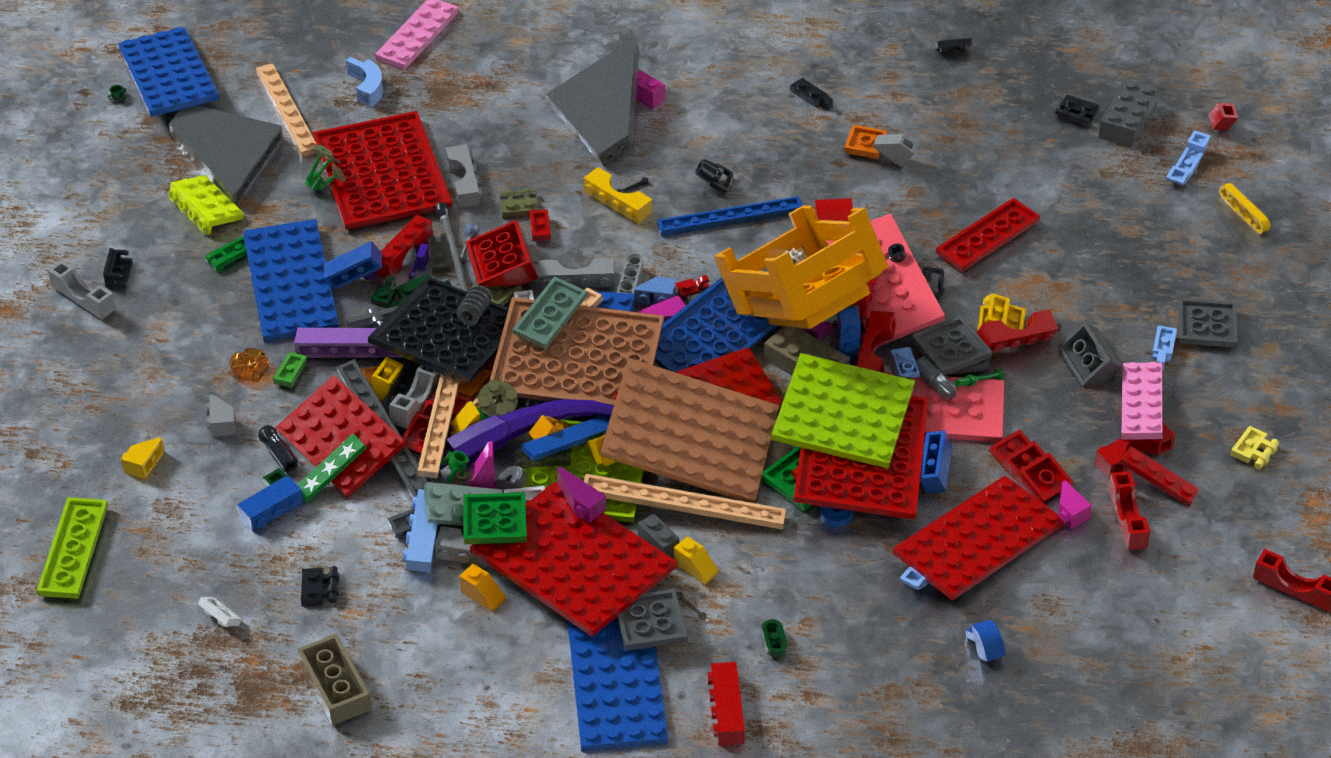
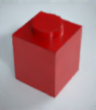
M1218 103L1210 112L1209 118L1213 130H1229L1237 121L1238 115L1234 103Z

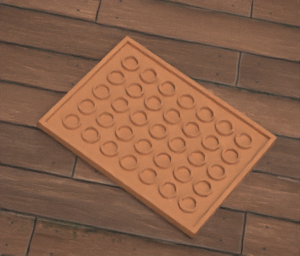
M512 297L490 381L497 380L510 384L516 390L518 398L549 402L564 399L594 400L614 406L615 400L613 395L619 390L628 358L654 366L664 316L579 306L547 349H544L513 334L512 329L535 300Z
M628 358L599 456L737 500L755 503L779 405Z

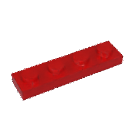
M1132 446L1129 447L1120 461V464L1188 507L1200 490Z

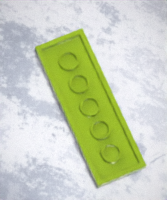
M67 497L36 590L38 596L79 599L108 508L107 500Z

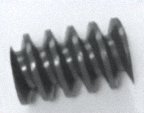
M483 286L472 287L457 308V317L466 326L477 324L486 307L491 302L492 294L487 288Z

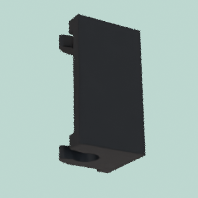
M109 249L103 271L105 287L126 288L133 260L132 258H123L121 255L126 256L129 254V251Z

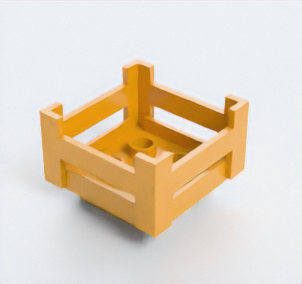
M803 205L789 213L794 226L793 229L741 259L736 260L732 248H727L715 255L714 259L737 314L767 317L771 325L811 329L870 294L866 282L882 274V271L888 268V264L866 208L851 209L852 214L847 216L848 222L819 220L813 206ZM827 240L835 242L829 245ZM802 247L806 258L794 265L789 252L793 248L797 250Z

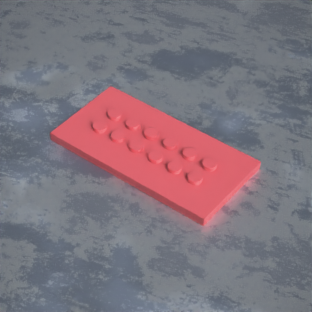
M891 213L871 221L888 268L877 276L876 285H873L872 301L869 302L868 318L871 311L894 312L897 323L893 339L887 340L879 346L946 320L939 303ZM827 240L829 245L835 242ZM898 243L904 246L906 257L903 261L893 262L889 259L888 248L891 245ZM860 319L866 331V319Z
M946 376L949 380L953 381L954 383L956 379L962 378ZM921 377L908 378L915 381L912 396L928 398L924 437H926L928 432L945 430L949 439L999 442L1002 440L1004 380L985 379L976 382L974 386L957 387V393L952 399H943Z

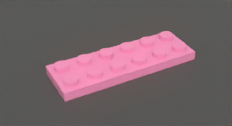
M426 0L375 54V59L405 70L459 13V7L441 0Z
M1162 362L1123 363L1122 439H1162Z

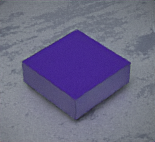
M428 244L420 245L416 256L418 270L425 271L429 260Z

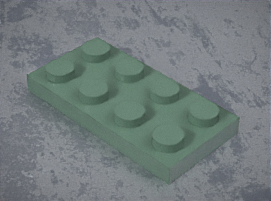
M554 276L512 329L513 334L547 349L585 300L587 291Z
M426 482L424 484L427 523L463 526L464 494L502 493V490Z

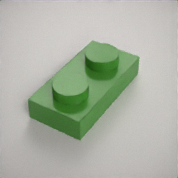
M289 352L273 378L274 384L292 388L308 362L307 356Z

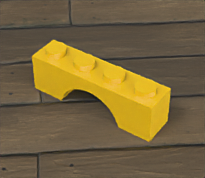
M597 167L583 178L584 192L635 223H640L653 213L652 199L640 191L621 193L612 188V175Z

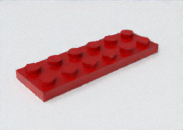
M1013 197L936 247L935 253L959 271L964 272L1038 223L1040 215Z

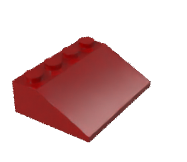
M517 219L465 241L479 286H521L538 278L525 236Z

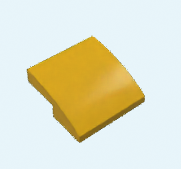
M992 293L986 322L1001 320L1006 326L1021 330L1024 325L1026 309L1009 304L1010 298Z

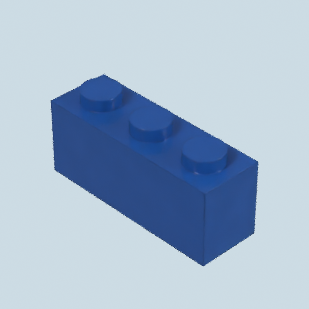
M370 241L324 263V279L327 283H330L334 290L381 269L382 252Z
M858 308L843 309L838 312L836 350L850 357L849 365L852 366L858 364L861 323Z
M945 430L926 433L920 473V482L926 494L946 492L952 444Z
M287 475L238 503L239 518L253 532L304 503L302 489Z

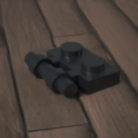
M1066 95L1060 104V108L1056 109L1055 115L1061 116L1065 120H1074L1080 125L1082 123L1089 125L1090 121L1098 113L1100 105Z
M331 566L328 574H324L323 568L302 569V606L323 605V599L328 598L330 603L337 601L339 596L337 583L339 582L340 574L336 566ZM323 584H329L327 588H323Z

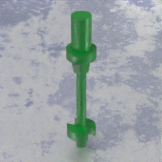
M999 368L994 370V374L977 377L970 374L965 378L956 379L955 384L957 387L966 385L970 387L980 380L997 377L996 380H1002L1006 372H1001Z

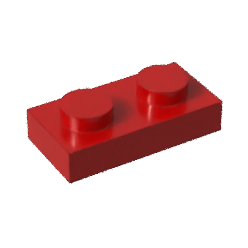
M548 209L530 211L532 241L551 240Z

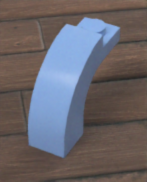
M349 57L346 60L347 74L363 81L356 88L357 100L372 108L381 99L383 94L381 70L369 59L363 63Z

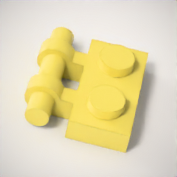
M1249 426L1231 449L1230 455L1246 463L1254 459L1256 460L1254 467L1260 470L1263 466L1267 465L1269 457L1277 451L1279 441L1273 439L1270 442L1266 440L1267 433ZM1259 448L1264 449V452L1258 451Z

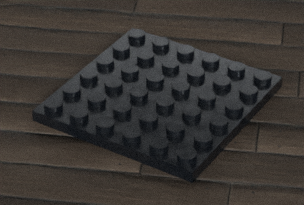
M428 276L368 336V343L470 384L497 355L509 308L491 301L477 324L466 326L459 321L456 311L468 292Z

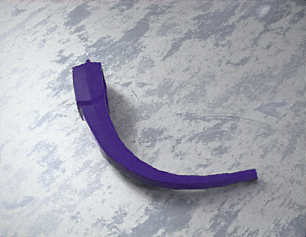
M564 399L522 408L501 416L493 415L446 439L448 452L443 455L442 459L450 451L453 453L454 451H462L469 459L467 468L476 462L489 441H493V452L504 447L508 441L531 431L542 415L558 420L589 415L610 418L614 406L594 400ZM448 461L440 467V470L449 465Z

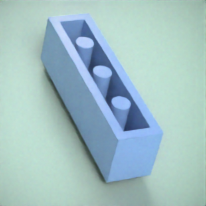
M418 489L417 497H413L412 509H415V512L410 514L409 526L412 529L406 535V544H409L408 550L404 549L403 562H406V570L431 573L435 552L434 544L437 539L439 524L427 523L424 490Z

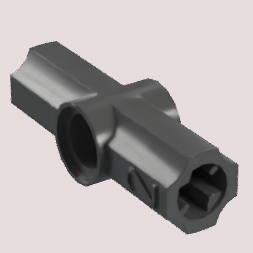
M398 306L383 310L379 307H372L367 310L366 314L347 318L348 328H377Z

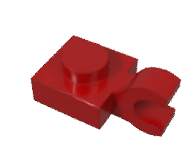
M703 275L695 282L691 278L676 283V291L681 300L684 301L686 296L697 294L699 291H705L710 286L707 283L709 278L707 275Z

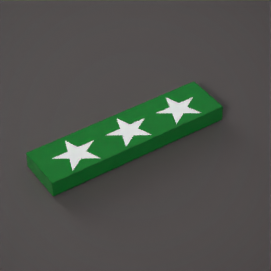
M354 434L350 435L297 484L302 489L303 499L307 503L367 449Z

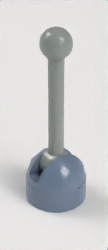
M472 223L466 225L464 229L466 241L478 236L480 228ZM466 243L464 245L462 254L459 255L461 262L465 261V254L467 251Z

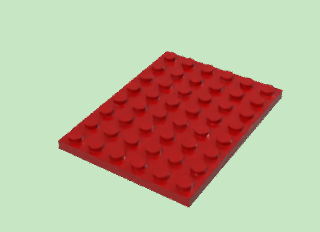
M417 111L313 132L316 144L322 145L332 152L333 157L340 161V163L334 162L333 164L339 167L346 177L345 182L335 178L329 183L345 230L433 212L435 205L440 202L447 203L449 208L452 207V200ZM324 157L321 158L322 164L326 161ZM329 163L325 168L327 178L333 175L332 163Z
M911 395L889 469L801 447L793 502L915 520L928 398Z
M556 481L526 503L527 542L472 544L470 546V552L592 637L615 619L620 612L622 613L637 601L643 593L648 592L677 568L676 560L605 513L600 514L590 523L577 517Z

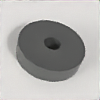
M511 466L499 475L496 481V488L501 489L502 493H504V489L522 488L527 480V474L520 466Z

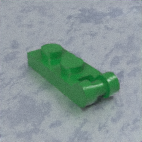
M244 236L208 253L205 260L212 264L215 271L219 272L226 265L246 256Z

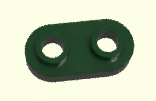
M775 619L765 621L762 624V637L766 652L772 657L784 656L787 652V640L782 623Z

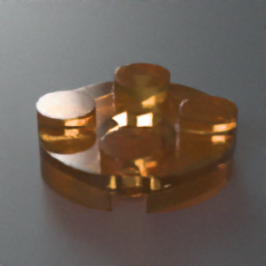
M256 348L244 349L245 352L240 354L236 352L231 357L229 363L232 377L242 381L259 382L269 369V361L265 353Z

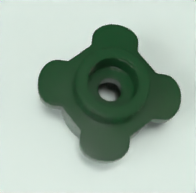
M121 85L111 86L108 99L115 101L124 100V94L127 92L126 88H123Z

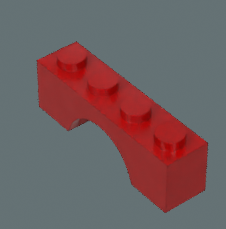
M416 215L381 250L382 268L375 271V275L384 279L388 275L396 276L402 270L404 259L409 250L415 245L420 247L421 244H427L433 238L432 221Z
M1049 309L1034 312L1027 320L1025 329H1012L1001 320L983 323L976 333L991 351L998 352L1008 347L1013 349L1022 344L1031 345L1041 340L1043 342L1049 341L1054 337L1058 327Z
M871 311L870 317L866 319V333L862 334V348L858 350V364L854 366L885 373L882 358L875 355L874 352L881 343L893 339L897 325L894 312Z
M1162 422V439H1117L1115 442L1102 446L1096 451L1095 465L1110 479L1111 473L1125 472L1126 467L1120 464V461L1130 446L1138 451L1149 452L1158 456L1173 449L1175 434Z
M1131 471L1111 473L1108 490L1127 550L1148 548L1151 531L1146 516L1141 517L1138 511L1136 485Z
M1267 549L1263 550L1256 561L1253 579L1331 612V577L1324 574L1315 579L1301 577L1287 566L1283 556Z

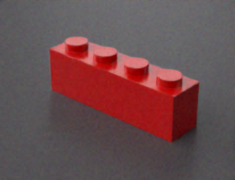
M737 662L711 663V672H707V684L712 685V689H709V702H714V706H711V719L716 720V724H713V737L718 738V746L744 744L745 729Z

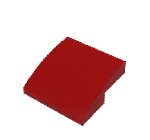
M851 198L815 200V212L819 220L849 222L847 216L852 214L850 210L853 209Z

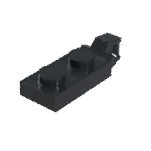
M804 78L790 85L792 93L812 106L820 105L827 111L833 108V99Z

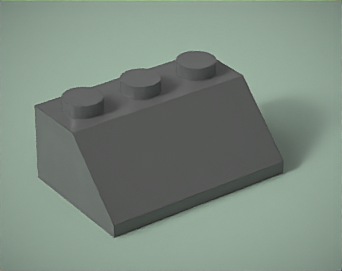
M1086 321L1057 346L1083 387L1109 381L1123 368L1099 329Z

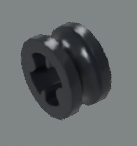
M896 243L888 248L891 261L901 262L905 259L906 253L902 244Z

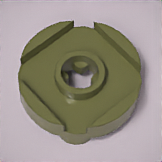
M491 380L483 386L478 395V404L482 414L489 418L493 415L501 416L516 411L518 405L516 390L506 382ZM501 397L503 402L494 404L493 398Z

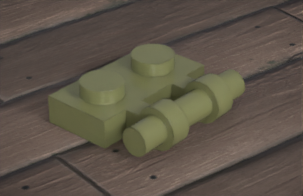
M523 188V190L518 191L510 189L506 190V192H499L500 200L507 199L500 201L502 218L530 216V211L539 210L537 197L529 198L536 196V189Z

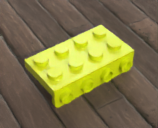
M206 175L171 182L170 191L168 192L170 200L205 235L211 234L212 226L243 219L244 213Z

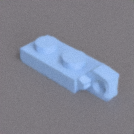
M1157 327L1152 359L1157 360V363L1162 362V371L1165 361L1170 362L1177 332L1176 328Z

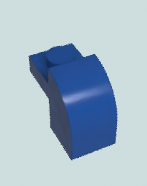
M991 619L971 625L972 628L965 630L966 637L975 641L980 659L990 661L1006 656L1000 631Z

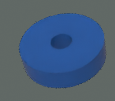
M821 506L820 516L827 525L842 527L850 523L853 518V511Z

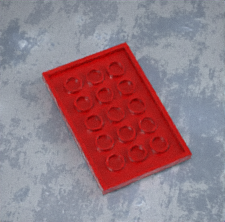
M335 375L331 376L275 427L315 468L350 435L354 434L367 449L331 481L347 498L407 445L401 436Z

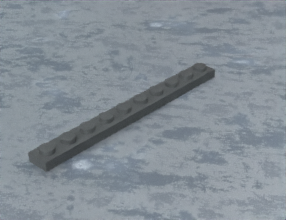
M355 359L338 366V373L345 385L400 436ZM405 445L390 461L413 498L417 497L418 489L424 490V484L428 481L425 477L417 476L418 465Z

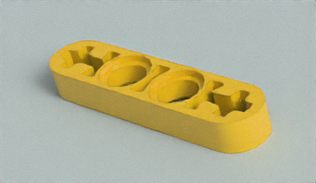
M1227 183L1219 188L1221 198L1258 234L1270 230L1269 219L1233 184Z

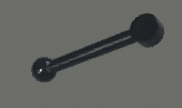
M644 177L640 182L617 191L624 193L642 184L647 185L649 179Z

